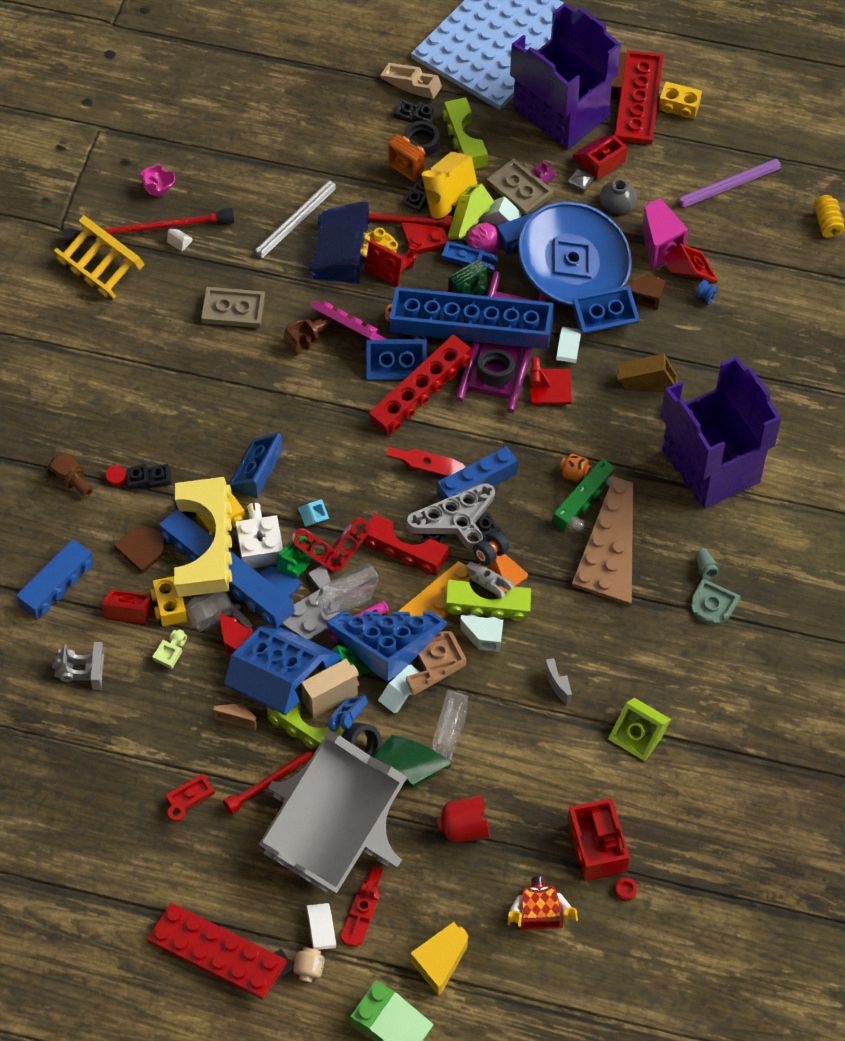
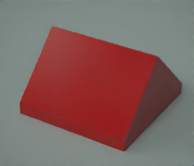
M111 590L102 601L104 617L106 620L146 625L152 597L147 594Z

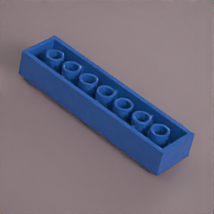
M396 287L390 313V333L449 339L454 334L464 341L548 349L553 322V303Z

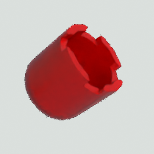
M483 795L450 801L442 807L441 818H437L439 831H444L445 837L449 841L460 843L490 838L488 820H483L482 814H485Z

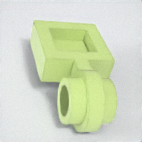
M180 629L178 631L174 630L170 636L171 643L162 640L153 655V661L172 669L182 653V648L178 646H183L187 639L184 631Z

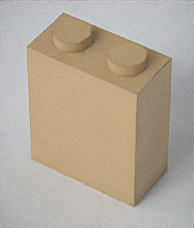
M347 659L301 682L302 703L312 718L342 704L346 698L358 695L357 686H359L357 676H359V673L354 664L350 665Z

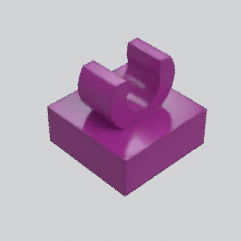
M544 161L530 171L545 184H548L555 178V172Z

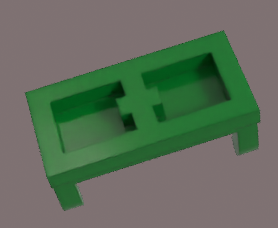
M299 535L297 537L299 539V543L300 541H304L310 545L311 542H309L305 536ZM291 540L278 553L277 571L297 578L314 561V558L299 549Z

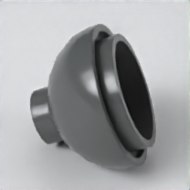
M616 179L603 186L599 195V202L602 208L609 213L617 215L626 214L635 208L637 192L630 183L623 179Z

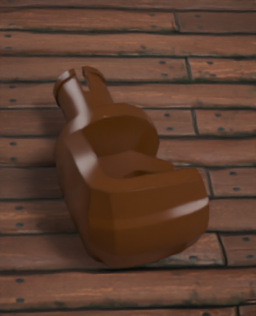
M325 315L313 323L309 319L294 321L287 325L284 331V340L288 347L295 354L299 355L301 354L300 344H306L307 350H310L311 342L319 339L318 333L332 326L331 320Z
M70 454L56 455L51 459L47 466L49 477L56 474L64 478L63 485L67 489L74 487L83 498L91 495L93 488L83 479L84 471Z

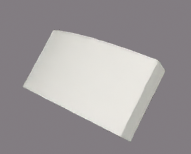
M329 903L307 905L313 949L336 948Z

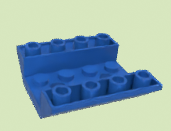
M260 626L231 655L224 684L226 687L286 716L300 701L295 691L296 687L316 667L325 670L335 665L342 657L336 652L281 627Z

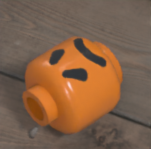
M570 454L567 458L562 459L559 469L562 470L563 478L581 483L590 473L591 466L588 459L576 454Z

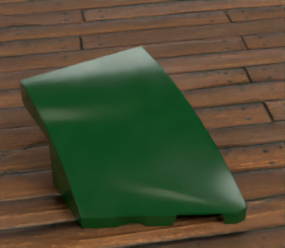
M391 735L373 757L408 777L403 786L414 788L422 784L423 781L435 777V772L440 769H449L451 767V762L436 751L418 742L396 735Z

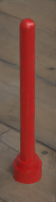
M362 213L360 218L364 221L440 225L444 230H450L453 215L448 214L443 218Z
M307 751L240 795L228 796L222 801L225 809L230 815L235 814L240 810L242 803L267 788L272 781H278L309 761L314 753Z

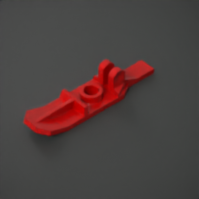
M388 447L386 457L398 459L406 463V469L409 471L419 469L434 473V476L442 475L447 477L465 468L463 463L452 458L417 449L404 451Z
M373 866L367 882L363 883L362 887L358 889L340 936L344 944L352 947L362 945L380 898L377 887L384 869ZM366 904L368 907L366 909L360 908V905Z

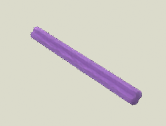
M773 159L681 196L679 204L683 208L779 170L781 164L778 159Z

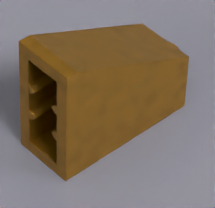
M665 354L620 362L619 371L616 373L618 382L623 385L625 390L665 392V388L678 383V375Z

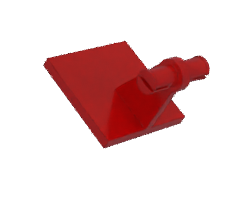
M370 240L365 270L398 287L401 272L405 268H414V261L417 259V245L410 244L408 252L399 255Z
M537 357L532 358V368H530L531 405L572 404L570 369H542L540 367V359Z

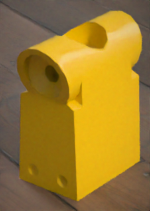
M450 152L431 167V170L424 171L421 174L430 215L433 218H443L448 215L452 210V206H457L459 197L470 185L477 184L472 156Z

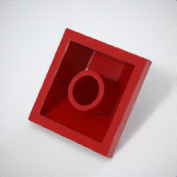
M679 243L664 257L667 264L666 268L672 274L701 281L706 280L711 283L718 282L702 251Z

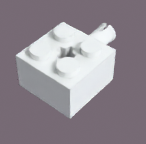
M253 503L247 506L249 520L236 521L241 560L251 568L277 565L278 553L283 549L277 515L262 518L259 503H255V511Z

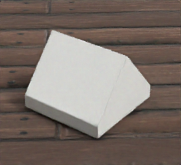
M168 230L167 243L180 251H183L193 240L180 230Z

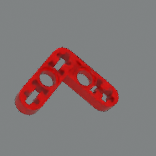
M354 518L333 547L305 528L296 529L292 534V540L299 549L328 569L339 571L346 565L370 531V526L364 518ZM357 524L362 525L364 530L357 531L355 526ZM350 532H352L353 535L355 534L358 537V539L356 540L352 535H350ZM305 534L306 539L309 542H311L310 545L308 546V544L304 541H300L299 543V539L297 537L299 535L303 536ZM350 539L353 541L350 549L342 548L344 540ZM316 545L324 546L322 554L316 555L313 553ZM340 549V551L346 555L343 556L342 554H340L339 556V552L337 550ZM338 557V560L340 562L338 564L334 563L332 565L331 559H336Z

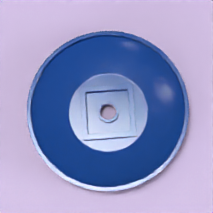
M558 202L542 207L526 221L519 236L518 256L526 277L539 292L557 303L573 307V297L622 287L630 276L632 257L625 235L610 217L591 206L577 202ZM568 256H574L577 262L570 261Z

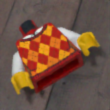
M536 876L531 878V887L524 888L523 894L516 897L510 908L507 924L510 925L511 922H516L520 926V930L562 928L563 920L565 924H568L569 919L578 921L577 910L570 906L562 894L556 892L554 886L545 887L544 877Z

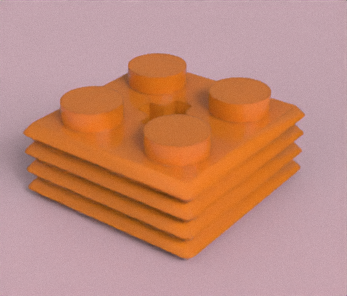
M395 134V137L393 136L388 141V165L416 183L420 174L424 172L425 151L422 147L411 144L407 137Z

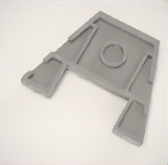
M324 565L308 573L309 579L318 591L294 604L295 612L281 624L286 627V630L309 641H313L327 633L326 622L340 613L331 581Z

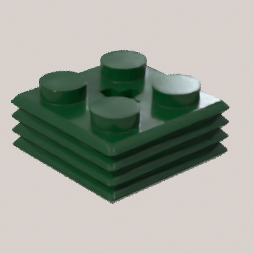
M477 259L448 277V292L483 296L487 292V266L485 267V264H482V261L480 262V259Z

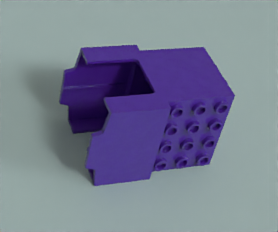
M564 3L553 11L550 41L536 51L529 47L526 50L525 35H522L512 43L510 76L515 79L513 109L528 119L531 124L541 129L544 134L553 138L557 144L562 145L568 150L609 117L612 80L618 76L621 44L607 32L605 24L586 10L579 8L577 11Z
M738 357L720 364L717 386L713 391L686 403L681 398L682 381L665 388L661 418L666 428L662 451L666 457L669 456L674 469L680 472L685 485L691 488L695 500L701 503L704 509L759 484L762 478L767 451L775 446L781 417L770 401V393L752 368L747 369Z

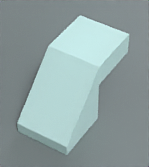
M562 327L556 360L576 363L581 338V331L579 329Z
M411 664L408 665L387 685L378 701L393 713H398L407 697L412 695L406 683V676L420 673V671Z

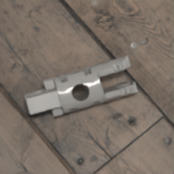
M473 562L466 565V572L472 581L500 598L505 596L500 586L510 591L514 588L512 582L485 566H479Z

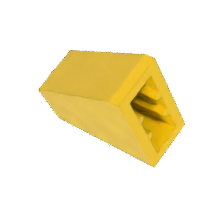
M454 922L411 952V963L437 995L443 992L467 949L468 934L461 926L458 927Z

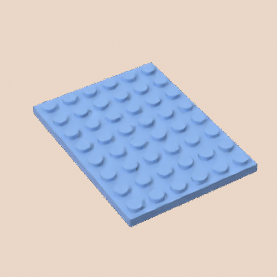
M464 0L411 53V58L498 110H501L514 97L515 79L510 76L512 43L522 35H525L526 50L529 47L536 51L550 41L553 11L564 3L560 0Z

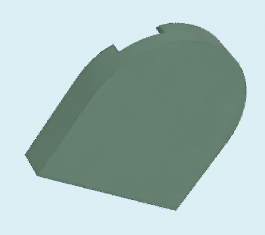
M703 578L692 597L691 609L699 621L709 625H718L730 618L741 596Z

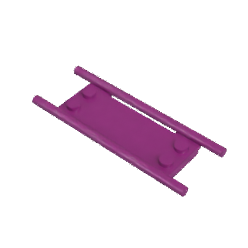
M499 272L493 273L487 296L546 302L547 297L541 292L538 300L497 292L501 274ZM472 342V358L470 363L465 366L456 401L463 402L468 387L470 391L509 399L506 411L514 413L532 348L493 343L482 344L479 356L487 350L497 349L509 353L515 362L513 379L504 386L494 387L482 383L476 375L474 363L481 342ZM488 364L484 366L487 370L491 372H502L507 370L504 366H501L499 364Z

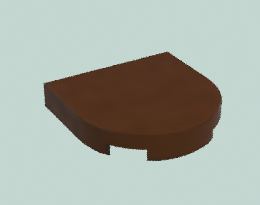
M138 527L114 544V548L141 573H144L162 557L164 539L157 530L151 527Z

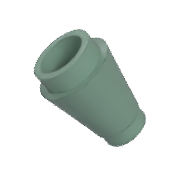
M699 549L696 552L700 576L706 580L715 578L719 574V565L707 549Z

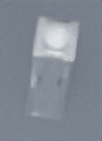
M365 563L322 586L316 598L317 605L327 616L368 604L380 578L371 563Z
M447 690L432 741V750L446 759L452 760L468 716L469 696Z

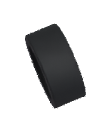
M417 121L411 123L405 129L404 136L409 139L411 144L424 149V157L431 156L438 150L440 134L434 124L427 121ZM417 134H426L433 140L428 144L421 145L412 142L410 139Z
M497 349L487 350L478 357L476 375L482 383L488 386H504L513 379L514 359L505 351ZM488 364H499L501 366H504L507 370L502 372H491L487 370L484 366Z
M353 723L351 727L344 730L341 737L355 745L358 735L364 731L367 738L364 752L371 757H374L381 748L382 739L376 727L370 724Z

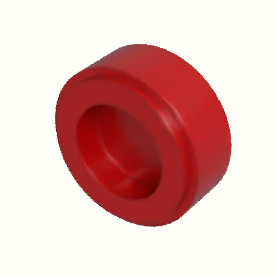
M114 465L107 469L106 480L111 486H121L125 483L127 476L123 467Z
M630 878L618 880L615 886L617 898L622 901L633 900L638 890L636 882Z

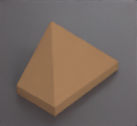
M243 703L214 706V720L256 730V717Z

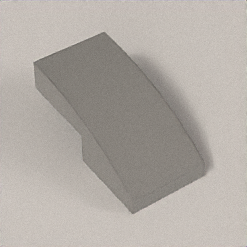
M546 659L545 672L550 685L566 705L571 704L572 692L568 676L559 677L555 659Z

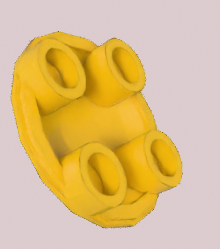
M376 228L374 231L366 233L359 240V249L365 258L367 257L370 240L395 253L398 248V243L383 228Z

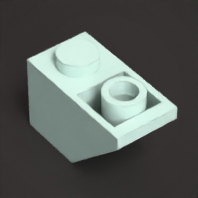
M461 615L460 629L478 650L500 652L503 620L495 617L483 618L475 615Z

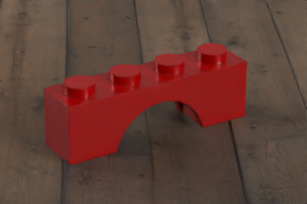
M374 514L369 522L370 531L363 540L367 547L382 551L388 557L402 560L406 565H413L426 574L438 576L448 559V546L433 539L418 545L406 544L395 536L392 521Z

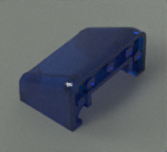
M357 202L324 209L322 213L318 214V225H320L315 257L314 260H310V271H313V279L360 284L362 252L365 234L369 228V202Z

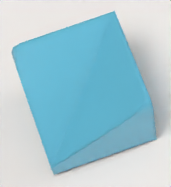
M322 499L298 508L305 527L329 519Z

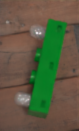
M602 458L556 510L551 523L563 532L569 527L577 532L582 531L585 524L578 516L588 511L591 506L590 502L600 497L605 485L610 487L612 479L615 477L613 476L615 467Z

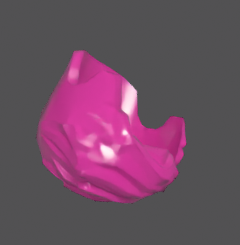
M160 164L145 168L140 172V179L144 189L155 197L163 196L175 182L174 173L163 170Z
M477 224L465 236L466 242L470 247L481 249L491 254H495L498 251L500 245L498 233L491 224Z

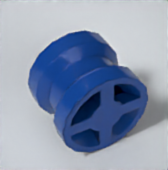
M703 280L696 290L695 297L698 299L702 298L705 300V303L710 304L718 292V287L715 285L711 286L708 281Z

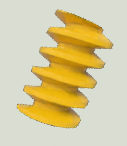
M830 195L820 196L814 201L822 236L826 238L840 235L845 231L844 221L838 206L839 203Z

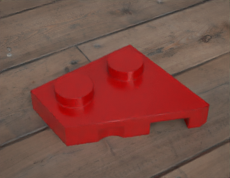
M407 222L401 223V229L408 247L412 243L416 244L417 255L445 248L448 238L443 227Z

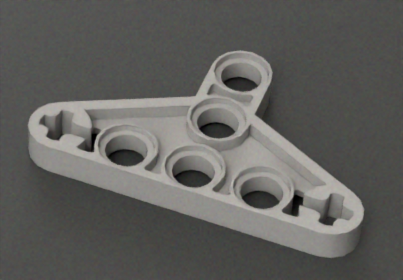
M480 484L413 512L407 518L406 528L414 534H456L466 548L473 549V546L483 539V535L475 523L492 503L495 489L490 484ZM470 498L474 503L466 504L463 502V499ZM448 505H452L456 508V510L451 512L448 511L445 507ZM436 513L439 518L432 519L428 514ZM459 520L465 521L467 526L461 527L456 522ZM475 536L478 541L471 542L467 537Z

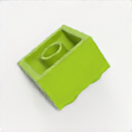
M633 698L626 702L608 740L646 761L663 737L671 719L638 699Z

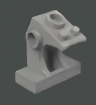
M94 642L93 652L88 655H75V651L68 649L67 644H64L62 649H58V656H54L52 668L55 669L54 677L60 678L64 682L91 680L92 689L101 690L104 662L102 642ZM73 665H86L85 670H73Z

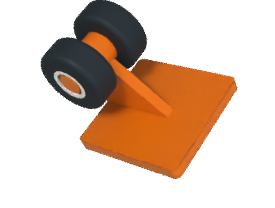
M493 531L487 535L486 541L481 540L473 546V554L478 562H480L479 566L487 567L512 582L514 587L527 579L528 573L505 554L509 551L507 538L501 532ZM500 586L506 594L508 590Z

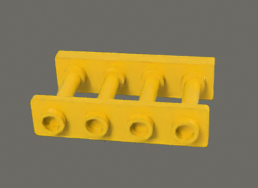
M83 215L79 220L83 226L82 232L64 252L57 248L53 250L57 255L56 259L64 266L68 264L71 267L70 270L75 275L79 276L81 274L84 276L83 280L91 287L97 286L98 292L104 297L110 296L112 299H115L116 295L111 290L129 268L134 266L141 270L145 264L138 255ZM88 236H95L96 242L79 262L73 261L70 256ZM108 246L110 252L91 274L86 271L84 267L99 249ZM121 256L124 258V263L105 284L97 279L115 257Z

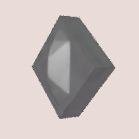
M577 169L569 179L568 186L585 193L593 182L594 176Z

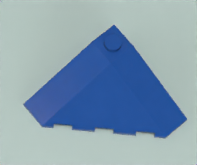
M340 612L328 620L326 625L372 672L388 682L402 672L447 625V621L433 612H423V616H410V612H393V616H380V612H363V616H350V612Z

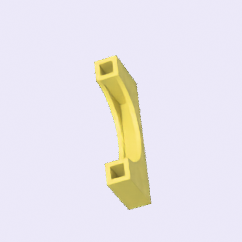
M224 477L175 483V501L179 511L202 514L216 525L215 538L209 549L197 560L174 568V586L179 597L229 591V582H232V573L229 569V565H232V556L229 552V548H232V540L229 531L232 530V524L228 514L232 513V508L228 497H231L232 493L231 486L226 484Z

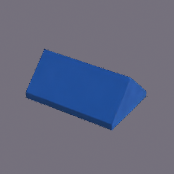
M630 285L572 298L575 325L582 334L640 322Z
M367 339V380L406 379L427 359V339Z
M280 433L253 439L229 484L231 489L258 498L283 451L282 435Z

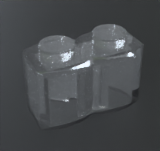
M226 591L207 593L201 597H194L185 606L194 627L199 632L212 627L220 621L219 616L221 613L231 616L236 611Z

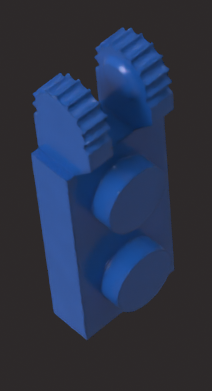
M448 240L441 255V260L462 266H467L473 261L480 259V262L482 261V264H485V267L487 266V273L489 274L494 272V264L498 262V257L494 254Z
M366 695L346 698L331 715L328 721L329 730L332 732L337 731L340 728V724L344 730L351 727L355 717L362 712V709L368 703Z

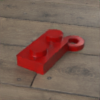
M204 774L165 795L166 800L170 804L168 809L169 819L174 822L181 821L185 817L186 810L215 794V790ZM174 810H179L181 812L178 816H175L172 813Z

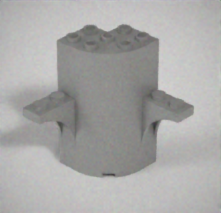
M328 731L313 757L300 772L286 781H272L268 789L275 792L273 797L284 804L258 845L265 849V855L325 892H328L329 889L336 893L339 891L362 851L370 856L375 853L378 855L376 860L386 866L391 863L398 867L402 859L394 853L388 842L386 820L393 800L408 777L393 767L371 757L338 734Z

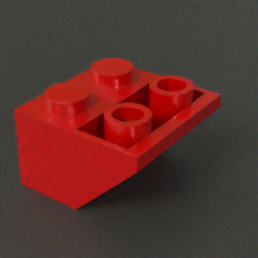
M615 135L600 136L574 153L572 157L598 180L626 162L628 147Z

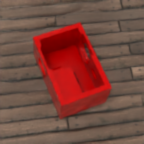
M609 798L569 807L567 824L584 882L627 873L630 857L613 799Z

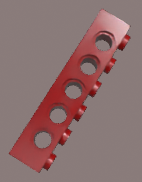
M453 334L369 412L371 423L387 436L392 432H396L406 419H410L420 406H424L434 393H438L448 380L453 379L462 367L470 363L472 358L471 348Z

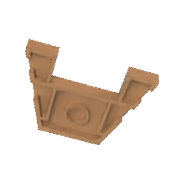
M452 631L439 632L417 655L424 671L406 676V683L412 695H415L466 666V657Z

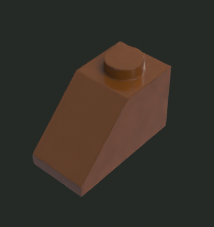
M646 275L622 285V287L630 285L635 304L658 310L664 293L665 280Z

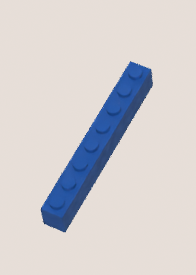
M178 509L159 524L161 529L160 535L164 541L172 543L176 550L182 555H187L191 562L200 558L209 549L214 540L210 534ZM229 550L232 556V565H229L232 573V582H229V590L232 591L237 600H243L252 612H258L267 624L271 623L278 628L295 612L293 600Z

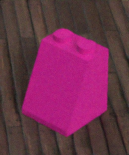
M661 198L651 201L645 206L642 223V234L650 266L653 270L666 263L664 257L679 243L686 245L688 233L686 226Z

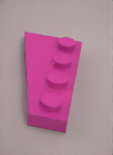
M314 300L311 306L322 314L369 339H386L376 333L378 329L369 324L366 327L361 325L363 321L354 316L349 319L347 317L348 313L339 308L337 311H334L332 309L334 306L324 300L322 304Z

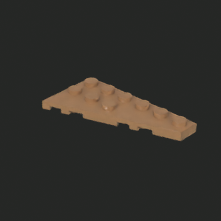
M613 477L572 582V587L629 606L632 604V482Z

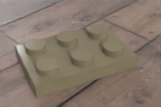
M512 159L488 177L486 182L502 197L505 196L524 215L534 212L554 196V190L515 159Z
M207 287L201 321L205 324L261 328L265 292Z

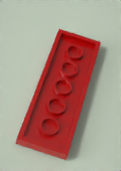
M627 50L615 136L621 141L652 145L664 54Z
M170 903L147 938L148 943L263 1001L287 964L285 958L173 903Z

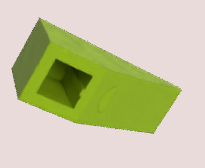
M482 183L470 185L459 197L447 237L449 240L464 238L468 229L475 226L479 222L478 219L481 215L486 214L490 210L489 207L494 203V200Z

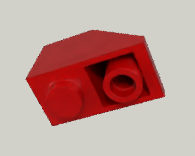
M221 613L219 618L225 652L232 655L255 631L248 626L244 627L239 624L234 617Z

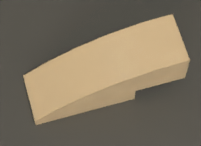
M388 63L380 75L382 79L402 90L430 99H434L442 87L438 75L422 73L420 67Z

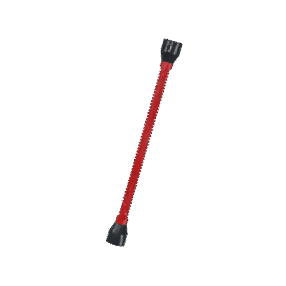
M226 208L216 213H210L211 215L209 216L202 215L192 218L187 217V219L180 218L170 221H157L155 223L148 222L140 225L133 224V226L103 228V230L110 235L133 231L140 232V230H155V228L177 227V225L207 223L209 221L212 223L230 224L234 223L232 208ZM63 230L65 245H70L82 230Z

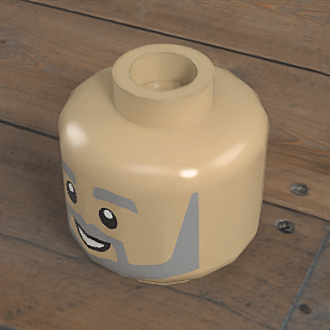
M304 947L303 951L296 953L293 972L299 975L298 980L312 983V979L321 977L325 958L320 955L321 951Z

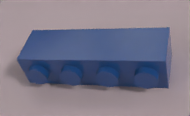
M535 212L497 226L499 243L506 254L518 252V241L522 228Z
M506 446L438 481L437 496L442 501L485 483L495 486L517 474L518 460ZM452 505L446 506L448 509L454 507Z
M72 539L16 595L18 606L37 620L42 615H45L50 610V607L64 596L65 591L70 586H74L84 572H88L92 568L94 563L92 552Z

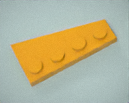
M458 561L398 612H410V616H423V612H433L440 618L445 619L449 613L443 611L445 585L447 580L466 581L470 584L472 580L466 572V565Z

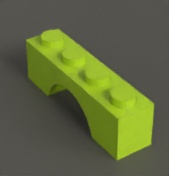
M467 98L444 102L442 117L444 122L447 121L448 123L447 130L449 136L452 135L454 149L458 150L460 154L472 156L474 169L486 167L488 153L483 140L471 138L463 131L465 127L471 124V109Z
M447 580L444 588L443 611L454 615L464 613L477 617L483 615L498 619L512 618L514 621L527 620L530 613L531 588L514 587L511 591L508 590L503 598L485 599L478 596L472 590L469 582Z
M300 701L286 716L267 707L268 719L272 724L280 725L286 729L290 736L298 737L310 749L314 748L317 750L328 731H330L329 727L314 728L307 725L300 717ZM340 727L333 733L342 736L344 729Z

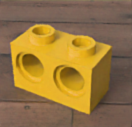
M666 82L660 96L658 110L695 119L702 91Z
M174 576L153 580L154 589H150L152 601H157L158 606L154 607L156 619H161L162 627L187 622L183 596L179 597L174 586Z

